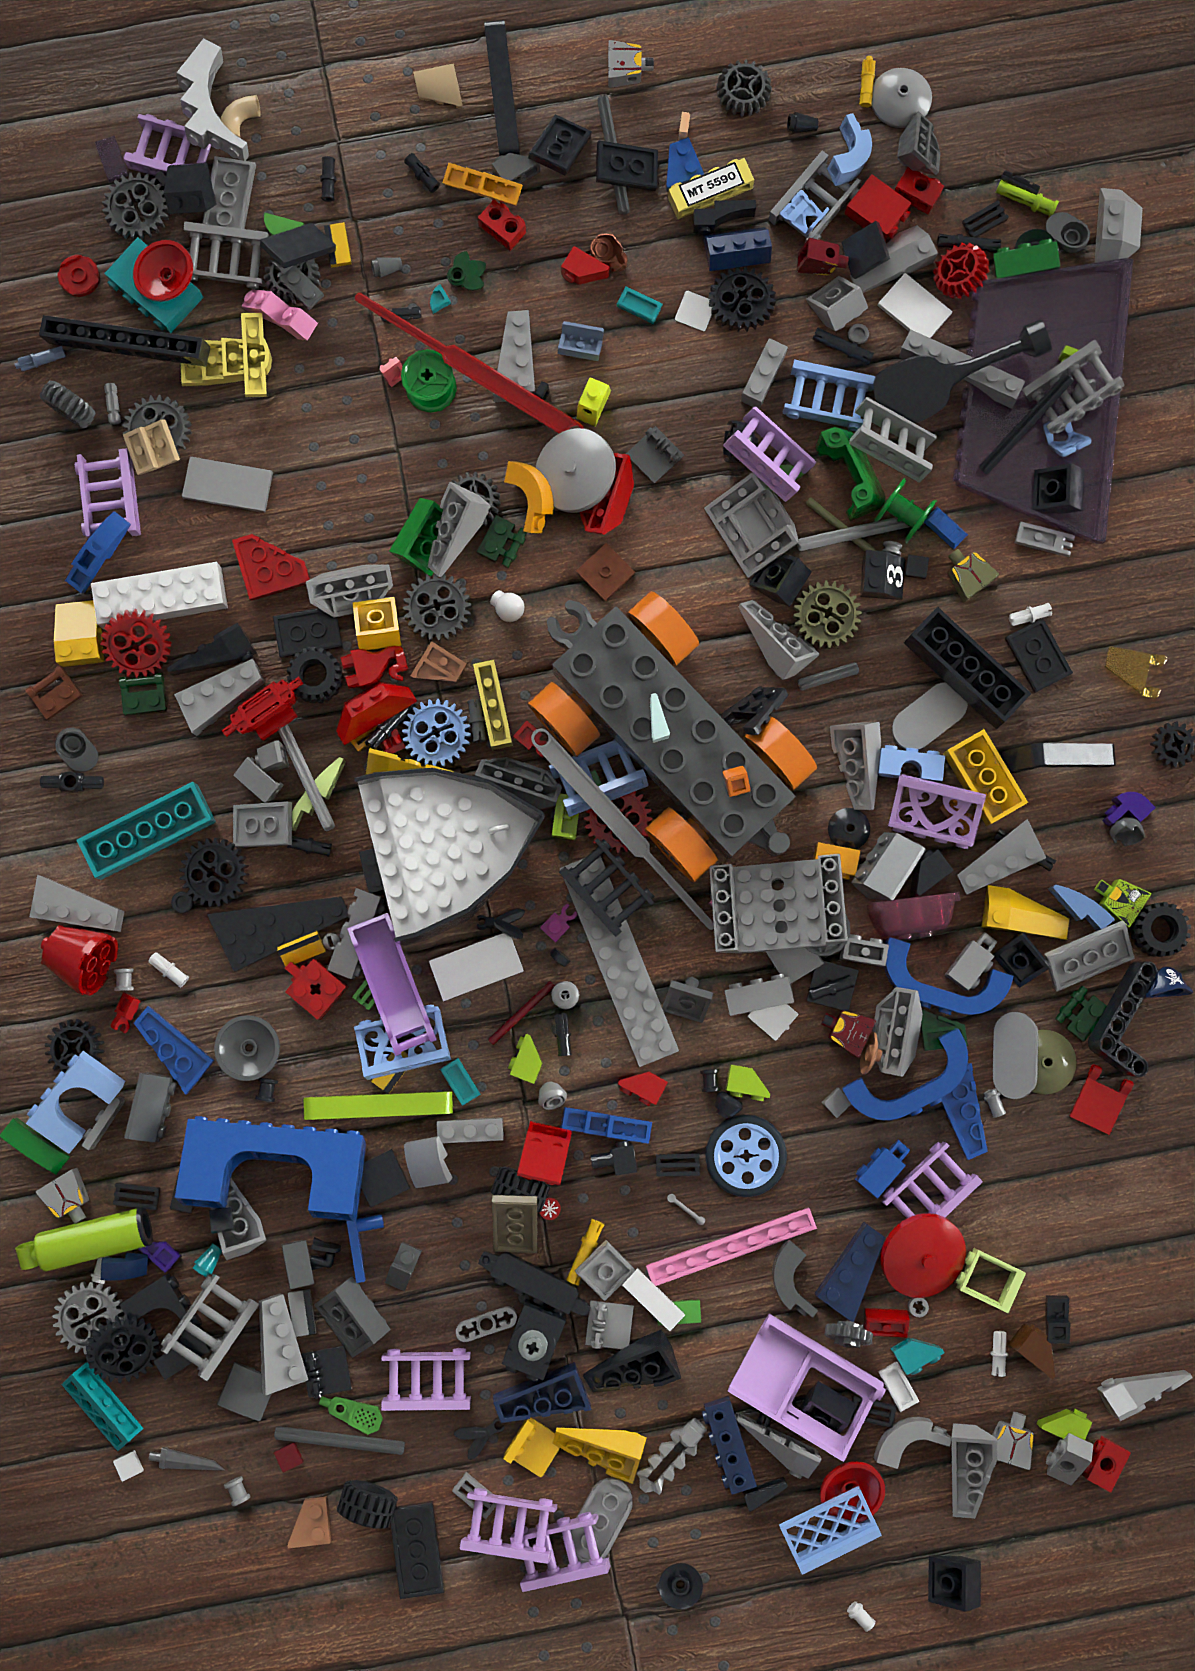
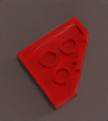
M250 534L232 540L250 601L306 585V581L310 580L306 563L303 560L263 541L259 537Z

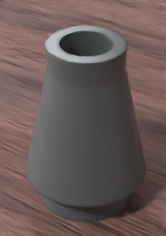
M376 257L374 260H371L374 277L379 276V278H382L398 270H403L400 257Z

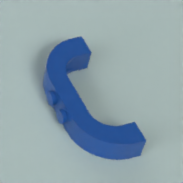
M891 937L887 938L885 942L889 947L886 966L883 967L889 982L894 988L900 987L917 990L921 1007L928 1009L931 1006L938 1007V1012L951 1015L952 1012L964 1015L980 1014L996 1007L1010 990L1014 976L997 970L988 971L983 988L971 997L961 996L920 983L907 970L906 958L910 943Z
M956 1028L938 1037L946 1051L947 1064L942 1074L937 1078L896 1099L882 1100L870 1093L861 1077L842 1087L846 1097L859 1112L878 1120H894L908 1114L914 1116L923 1111L922 1107L928 1104L934 1106L942 1102L941 1097L947 1095L959 1085L967 1069L968 1050L960 1030Z

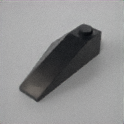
M236 623L213 636L215 641L212 643L202 644L197 647L196 654L185 655L169 666L167 670L175 676L240 662L244 663L253 659V655L257 652L246 632Z
M661 1329L638 1339L585 1372L583 1377L594 1393L620 1390L621 1387L633 1386L634 1389L641 1388V1385L654 1384V1387L663 1386L681 1379V1374L672 1345Z

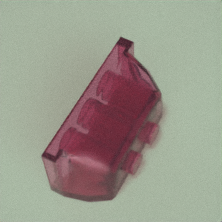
M959 892L873 902L867 905V910L873 927L881 937L899 936V940L912 938L911 934L920 933V937L933 936V931L947 929L953 918L954 904L960 901Z

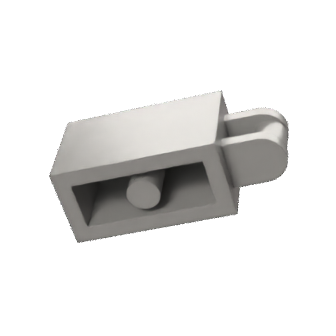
M986 932L981 935L977 942L974 940L969 941L945 973V976L964 991L970 988L973 990L981 980L979 976L982 972L986 973L993 965L991 960L994 958V955L990 951L997 941ZM982 942L988 945L986 949L981 946Z

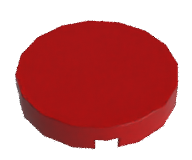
M73 255L66 258L60 265L57 275L59 284L66 293L72 296L83 297L90 295L100 283L99 269L93 260L87 256Z

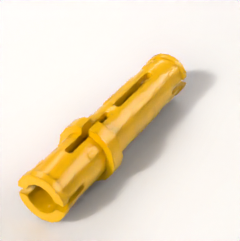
M591 1219L585 1237L583 1236L581 1239V1247L566 1278L568 1282L579 1285L581 1277L576 1274L575 1270L597 1247L598 1237L604 1227L603 1223Z

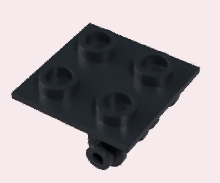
M345 1345L301 1354L308 1377L306 1385L309 1398L314 1397V1399L323 1397L322 1395L352 1390Z

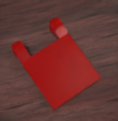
M1092 1064L1069 1116L1110 1135L1134 1083L1128 1079H1123L1119 1092L1096 1082L1102 1072V1068Z

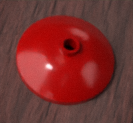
M171 240L154 242L147 246L136 259L133 269L134 283L139 292L152 301L163 302L179 296L189 285L193 274V262L189 252L181 244Z
M847 1462L834 1468L825 1477L820 1488V1502L822 1504L859 1486L873 1516L883 1503L885 1484L880 1473L873 1466L864 1462ZM856 1495L850 1498L848 1505L856 1507L860 1499L859 1496ZM834 1506L829 1509L827 1514L837 1516L840 1508ZM845 1509L841 1518L851 1520L854 1512ZM859 1513L855 1522L860 1523L869 1518L867 1515Z

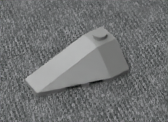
M449 482L441 500L442 517L441 521H437L436 528H439L437 540H434L432 543L428 567L438 577L443 576L481 527L491 506L481 496L452 482Z
M750 600L740 603L738 606L766 661L782 680L795 676L818 657L819 653L807 640L804 641L801 635L798 638L788 631L790 627L774 621L773 615L755 601Z
M860 722L830 726L832 749L834 754L837 753L841 764L839 769L841 772H844L847 781L846 788L854 810H873L881 749L880 723Z
M232 1178L226 1208L232 1207L234 1230L218 1233L221 1249L226 1260L247 1254L266 1241L260 1218L242 1195Z

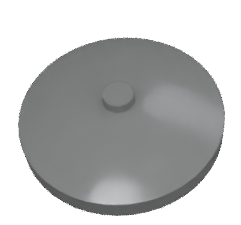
M577 428L566 430L553 437L542 449L536 463V469L545 476L551 487L554 508L564 512L575 513L592 508L606 496L615 478L616 461L611 447L601 436L593 431Z

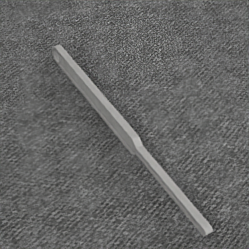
M536 729L531 736L534 746L635 857H644L704 925L710 930L714 929V922L650 853V843L546 729ZM540 731L548 735V741L544 745H538L534 740L535 734Z

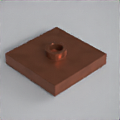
M607 543L576 570V573L604 602L635 575V571Z

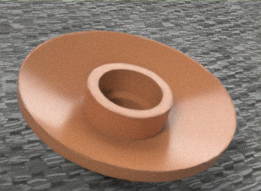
M871 1032L861 1053L860 1071L862 1074H867L875 1061L879 1062L881 1059L882 1050L878 1049V1038L875 1032Z

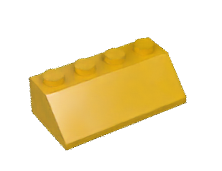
M985 729L943 753L964 789L986 794L981 813V819L986 826L1028 803Z

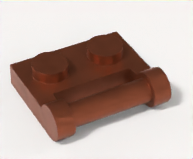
M60 665L54 668L55 671L40 682L25 689L26 693L48 721L83 697ZM60 677L64 682L43 697H39L37 693Z

